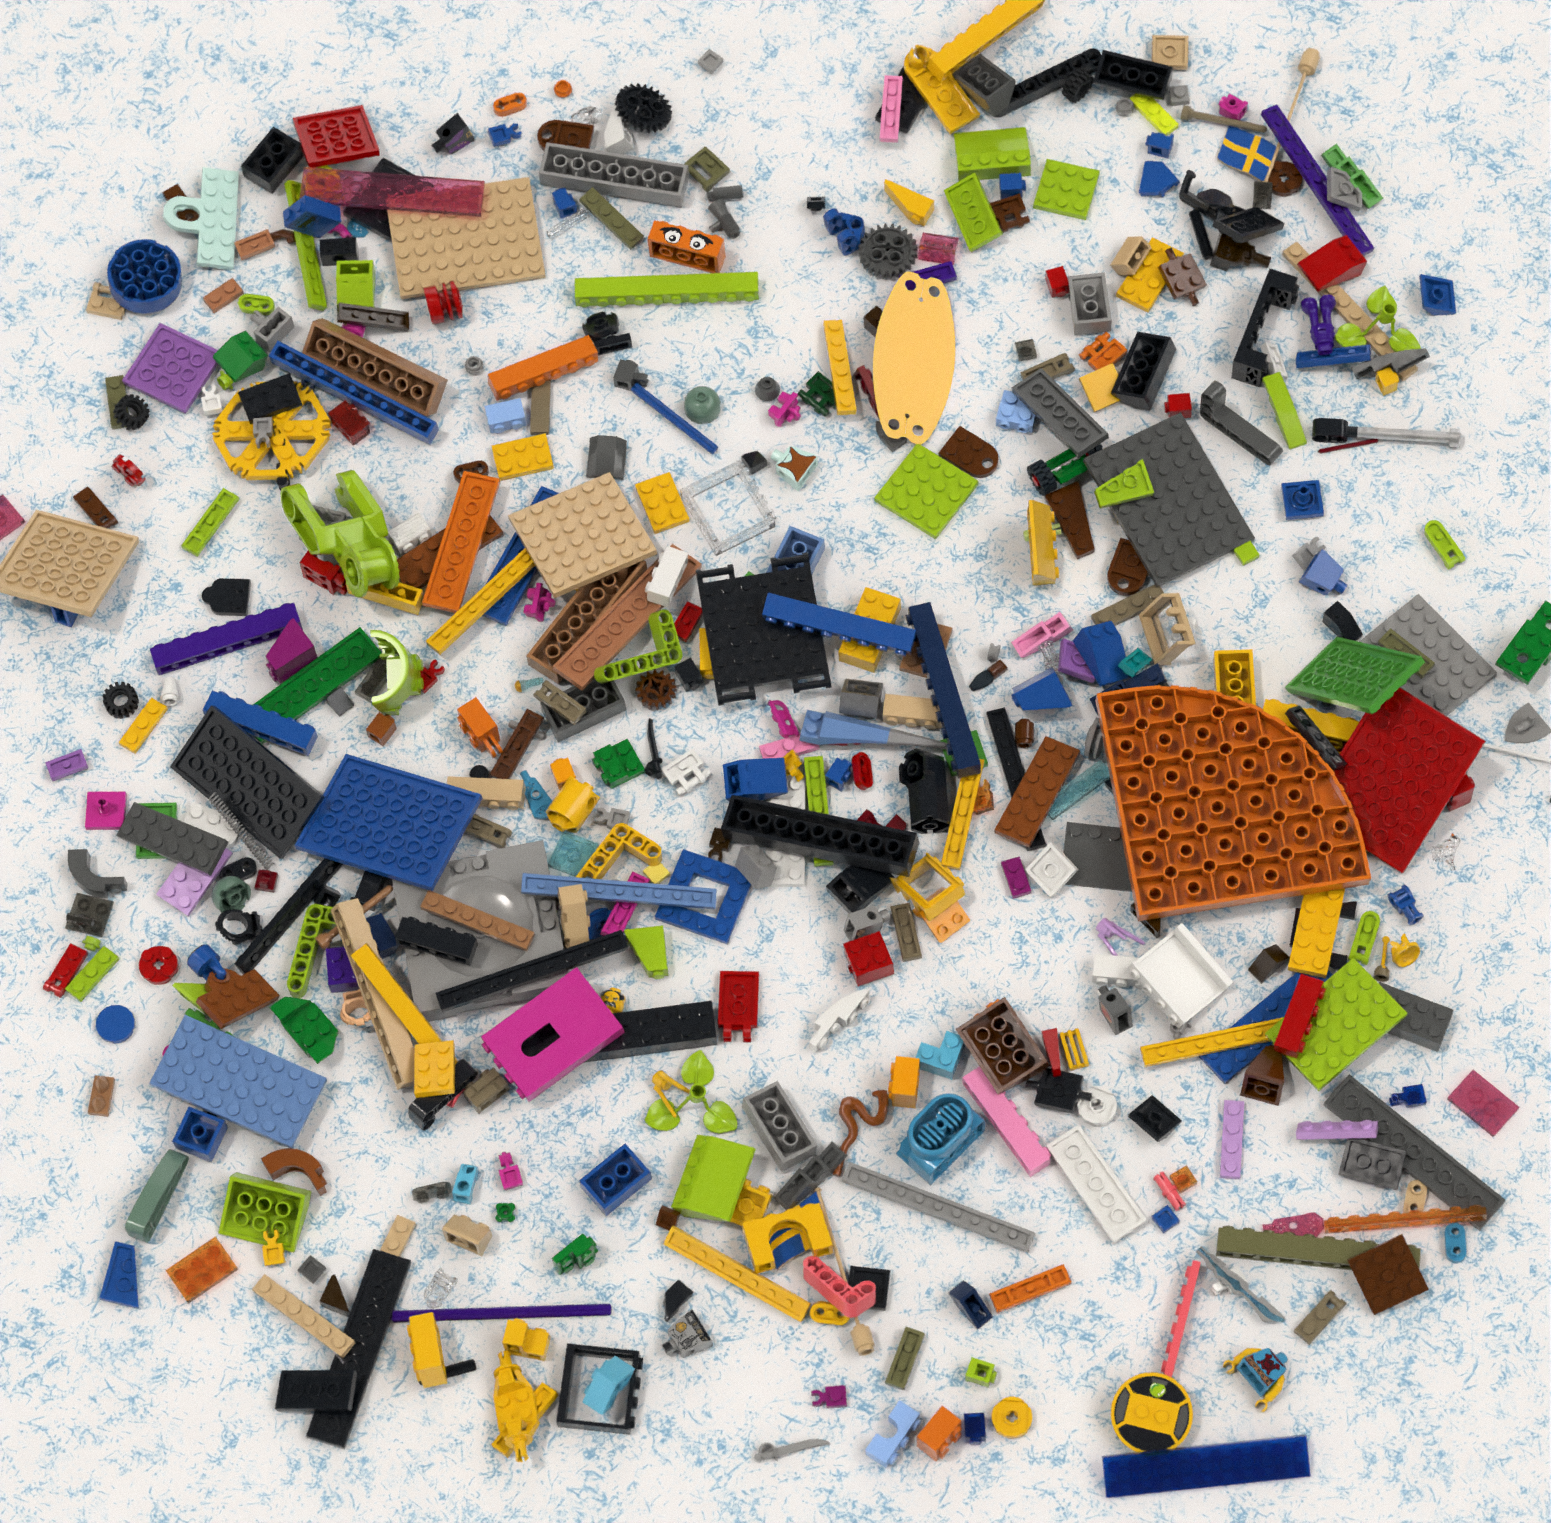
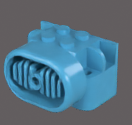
M951 1093L941 1094L933 1098L913 1118L907 1131V1137L901 1142L900 1149L896 1152V1155L929 1185H932L985 1131V1120L961 1096Z

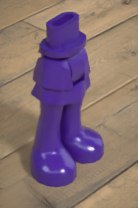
M1324 295L1319 300L1323 323H1319L1317 301L1312 297L1301 301V309L1310 319V337L1315 349L1318 351V355H1327L1333 352L1335 332L1331 321V312L1336 305L1333 295Z

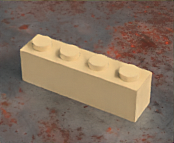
M885 694L883 722L889 725L903 724L907 727L922 726L926 729L943 728L941 722H937L935 714L937 708L932 706L931 699Z
M447 777V784L481 794L483 799L478 808L481 806L490 809H499V807L509 810L524 809L526 791L524 780Z

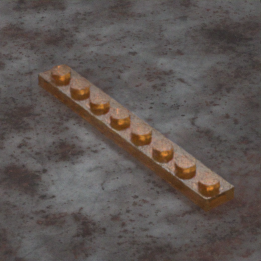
M1471 1205L1469 1208L1463 1209L1458 1206L1450 1207L1449 1210L1433 1208L1429 1209L1428 1212L1411 1210L1404 1214L1390 1212L1388 1215L1381 1216L1378 1213L1369 1214L1368 1217H1360L1359 1215H1351L1345 1219L1330 1217L1328 1220H1324L1325 1234L1483 1221L1487 1220L1486 1207Z

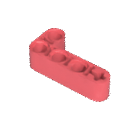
M809 1256L804 1259V1280L846 1317H857L875 1304L876 1285L873 1282L863 1281L852 1288L818 1257Z

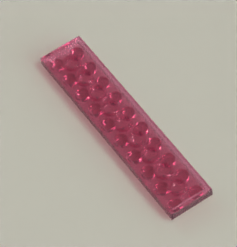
M304 167L300 198L306 195L337 206L481 217L485 181Z

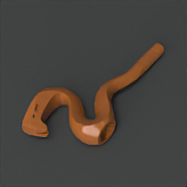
M887 1090L872 1092V1096L878 1098L879 1103L878 1113L875 1117L870 1116L866 1107L858 1098L847 1096L842 1099L839 1116L847 1126L849 1134L840 1148L846 1154L858 1135V1127L851 1111L855 1110L867 1124L872 1126L881 1125L886 1120L888 1111ZM845 1159L833 1171L834 1176H841Z

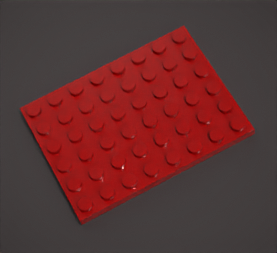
M1401 687L1394 692L1390 699L1381 705L1377 712L1373 714L1365 713L1340 753L1347 762V765L1343 769L1334 771L1352 804V809L1358 819L1364 840L1365 850L1401 873H1404L1486 740Z

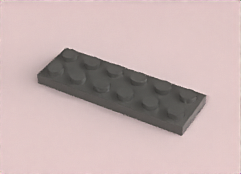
M1042 368L1012 387V392L1078 458L1109 438L1108 433Z
M136 802L133 803L116 835L120 839L209 876L212 875L229 843L224 838Z

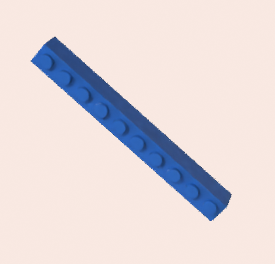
M277 341L269 354L272 364L431 445L439 431L437 422L280 341Z

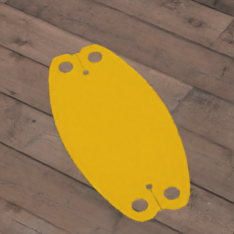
M907 271L894 285L880 317L873 351V384L877 411L885 434L895 439L905 437L910 442L921 445L933 433L949 396L955 366V331L949 297L941 280L931 277L923 280L918 274ZM907 280L914 281L916 284L915 290H908L905 287V282ZM932 286L937 287L940 291L939 296H931L929 288ZM896 419L899 422V428L897 430L891 429L888 425L889 420ZM915 425L923 428L921 436L913 433L912 429Z

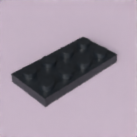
M903 65L898 76H903L899 130L908 134L925 103V99L905 73ZM882 105L875 116V121L880 123L882 115Z
M281 1370L275 1409L278 1412L351 1411L357 1372L355 1370Z

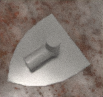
M1528 702L1516 711L1509 720L1505 741L1511 743L1535 742L1550 734L1551 729Z

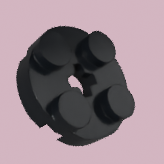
M598 312L589 316L586 319L587 323L585 325L584 323L582 324L585 336L589 335L592 341H597L603 337L617 334L619 332L617 315L613 312H610L611 315H606L605 312Z

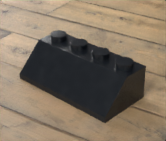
M1103 50L1093 83L1163 100L1172 80L1173 67Z
M1137 332L1111 394L1133 408L1150 411L1176 352V347L1171 337Z

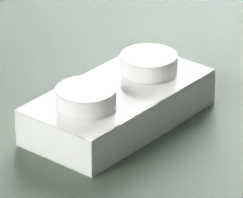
M1265 342L1260 347L1262 353L1268 354L1267 362H1270L1268 367L1269 375L1280 372L1283 380H1285L1288 374L1278 346Z

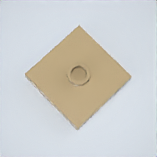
M1152 35V62L1172 66L1173 70H1188V36Z

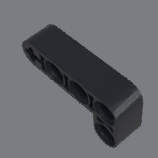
M461 1059L455 1064V1093L416 1098L408 1108L409 1118L422 1131L427 1130L434 1123L435 1114L477 1077L478 1072L465 1059Z

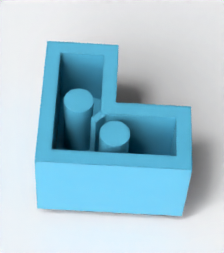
M946 1031L940 1048L921 1042L915 1058H920L921 1070L952 1080L965 1043L958 1034Z
M614 1356L609 1361L606 1360L600 1369L596 1368L592 1373L591 1378L593 1380L584 1390L585 1397L583 1403L599 1414H605L612 1407L618 1392L629 1383L635 1368L617 1356Z

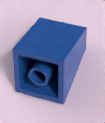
M1053 667L1012 688V699L1016 707L1021 706L1023 711L1073 706Z

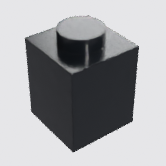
M691 658L674 666L675 674L686 692L699 688L703 683L702 675Z

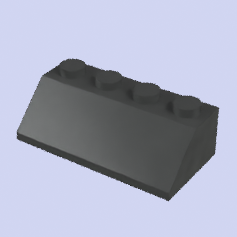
M982 54L977 55L952 74L965 94L991 115L996 116L1009 106L1016 83L1015 79Z

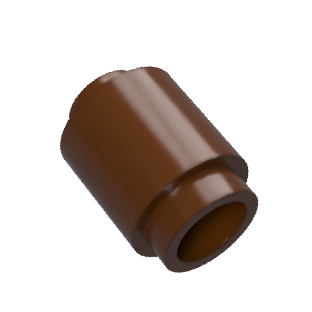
M1020 719L1015 723V742L1019 748H1030L1034 742V723L1029 719Z

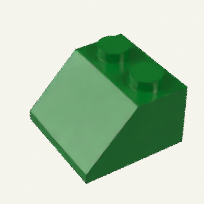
M246 330L232 336L213 355V359L235 383L264 370L268 357Z

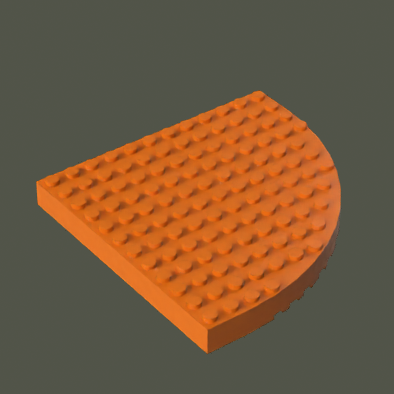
M1154 685L1096 694V707L1138 922L1369 885L1371 874L1358 819L1343 786L1337 780L1334 771L1321 758L1319 752L1314 750L1298 732H1294L1281 719L1273 717L1263 711L1262 708L1243 702L1235 696L1230 697L1223 695L1221 692L1210 689H1197V687Z

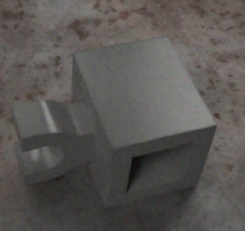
M620 359L613 377L614 387L631 391L635 383L647 387L649 379H647L648 374L639 373L638 364L634 361Z

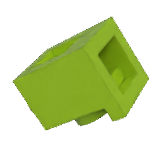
M971 1357L965 1381L989 1387L990 1383L994 1384L997 1372L994 1371L995 1364ZM980 1372H983V1373L986 1374V1376H985V1377H981V1376H978V1374H979Z

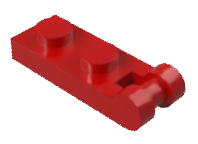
M70 943L51 976L45 981L43 990L51 991L55 996L61 998L66 991L65 988L73 980L87 957L88 952ZM56 981L61 983L59 986L55 985Z

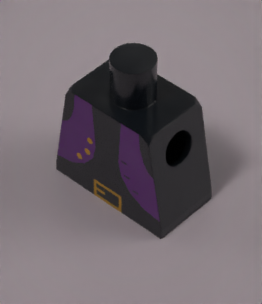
M456 113L436 130L439 140L431 146L437 154L445 148L450 154H453L475 141V138L460 115Z

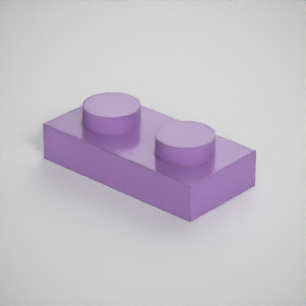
M81 749L45 762L52 782L88 768Z

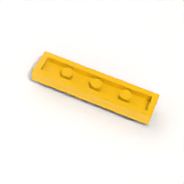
M543 1382L534 1391L539 1419L559 1396L555 1390ZM499 1434L491 1446L508 1458L514 1449L507 1447L505 1439Z

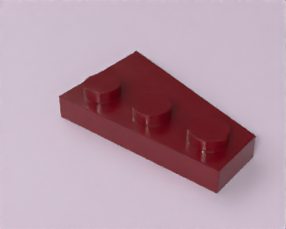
M865 365L856 369L853 376L856 380L860 379L861 390L866 395L869 394V403L879 419L874 384L871 380L873 376L870 369H866Z

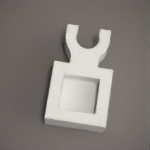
M212 385L211 391H206L205 387H201L204 396L201 397L204 416L221 413L222 406L216 386Z

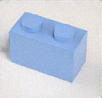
M521 398L484 406L490 433H502L505 430L520 429L523 426H527Z

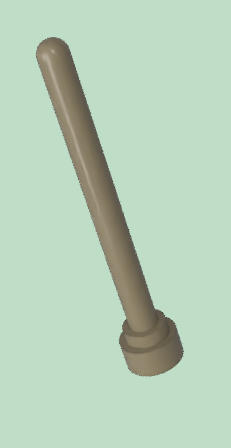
M1183 105L1181 112L1182 120L1188 121V119L1192 120V118L1262 133L1267 131L1265 125L1197 112L1191 106Z

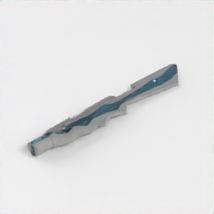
M1202 1246L1196 1251L1205 1261L1206 1267L1213 1271L1215 1278L1222 1280V1284L1230 1286L1234 1295L1242 1294L1263 1322H1284L1286 1320L1262 1295L1258 1298L1250 1291L1249 1284L1235 1272L1228 1270L1223 1261L1215 1255L1208 1253Z

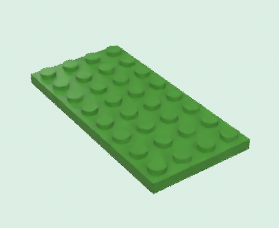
M1336 637L1285 688L1291 694L1373 714L1380 709L1386 700L1394 695V692L1399 687L1405 685L1407 680L1420 670L1425 661L1422 656Z

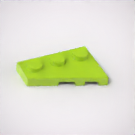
M1141 459L1134 466L1127 468L1123 473L1096 488L1094 493L1101 509L1153 496L1154 490L1144 461Z

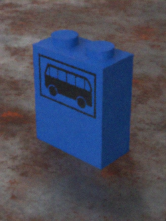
M304 195L283 211L284 227L321 238L341 223L340 206Z

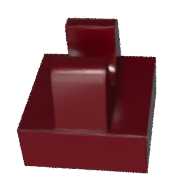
M264 869L258 870L255 890L274 893L278 873Z

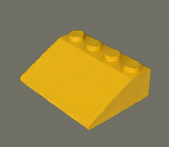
M1029 500L1027 520L1032 585L1055 584L1056 578H1059V569L1055 567L1054 560H1058L1057 548L1053 549V541H1056V531L1052 530L1051 524L1055 523L1054 511H1050L1049 505Z

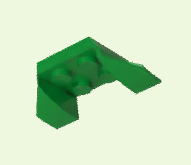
M283 997L270 1007L279 1018L286 1032L309 1058L312 1057L317 1064L333 1054L339 1031L311 1000Z

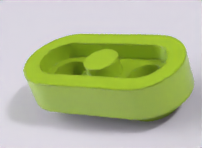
M244 294L238 299L239 309L243 313L255 314L254 311L258 310L262 315L267 316L275 309L273 299L268 296Z

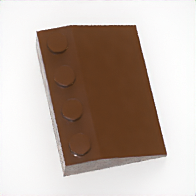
M1005 997L955 1029L998 1095L1036 1076L1050 1066Z

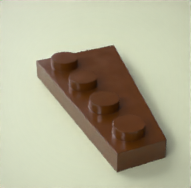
M1076 481L1045 495L1044 499L1050 506V510L1054 511L1055 519L1060 524V528L1077 560L1094 553V545L1079 482Z

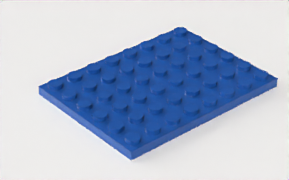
M345 754L323 794L325 798L304 827L295 847L297 850L433 891L483 798L479 793Z

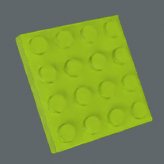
M916 444L874 497V501L936 540L978 486L979 481L924 446Z

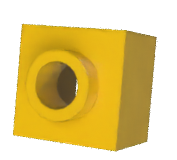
M1390 367L1376 373L1375 382L1383 396L1396 391L1398 387L1399 377Z

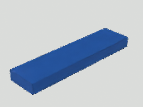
M1371 345L1332 348L1333 352L1327 355H1318L1317 350L1297 352L1296 368L1371 361Z

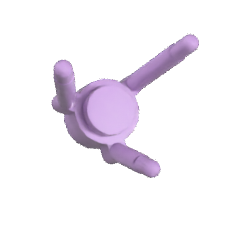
M1103 918L1096 927V930L1099 932L1098 937L1104 942L1112 955L1118 956L1106 937L1111 938L1114 934L1123 940H1126V936L1142 945L1145 944L1143 940L1117 926L1107 918Z

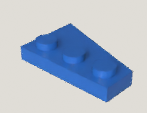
M115 1241L100 1300L139 1309L135 1246Z

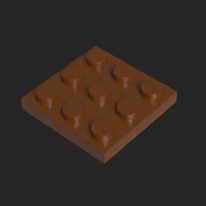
M1403 1234L1347 1259L1373 1315L1429 1290Z

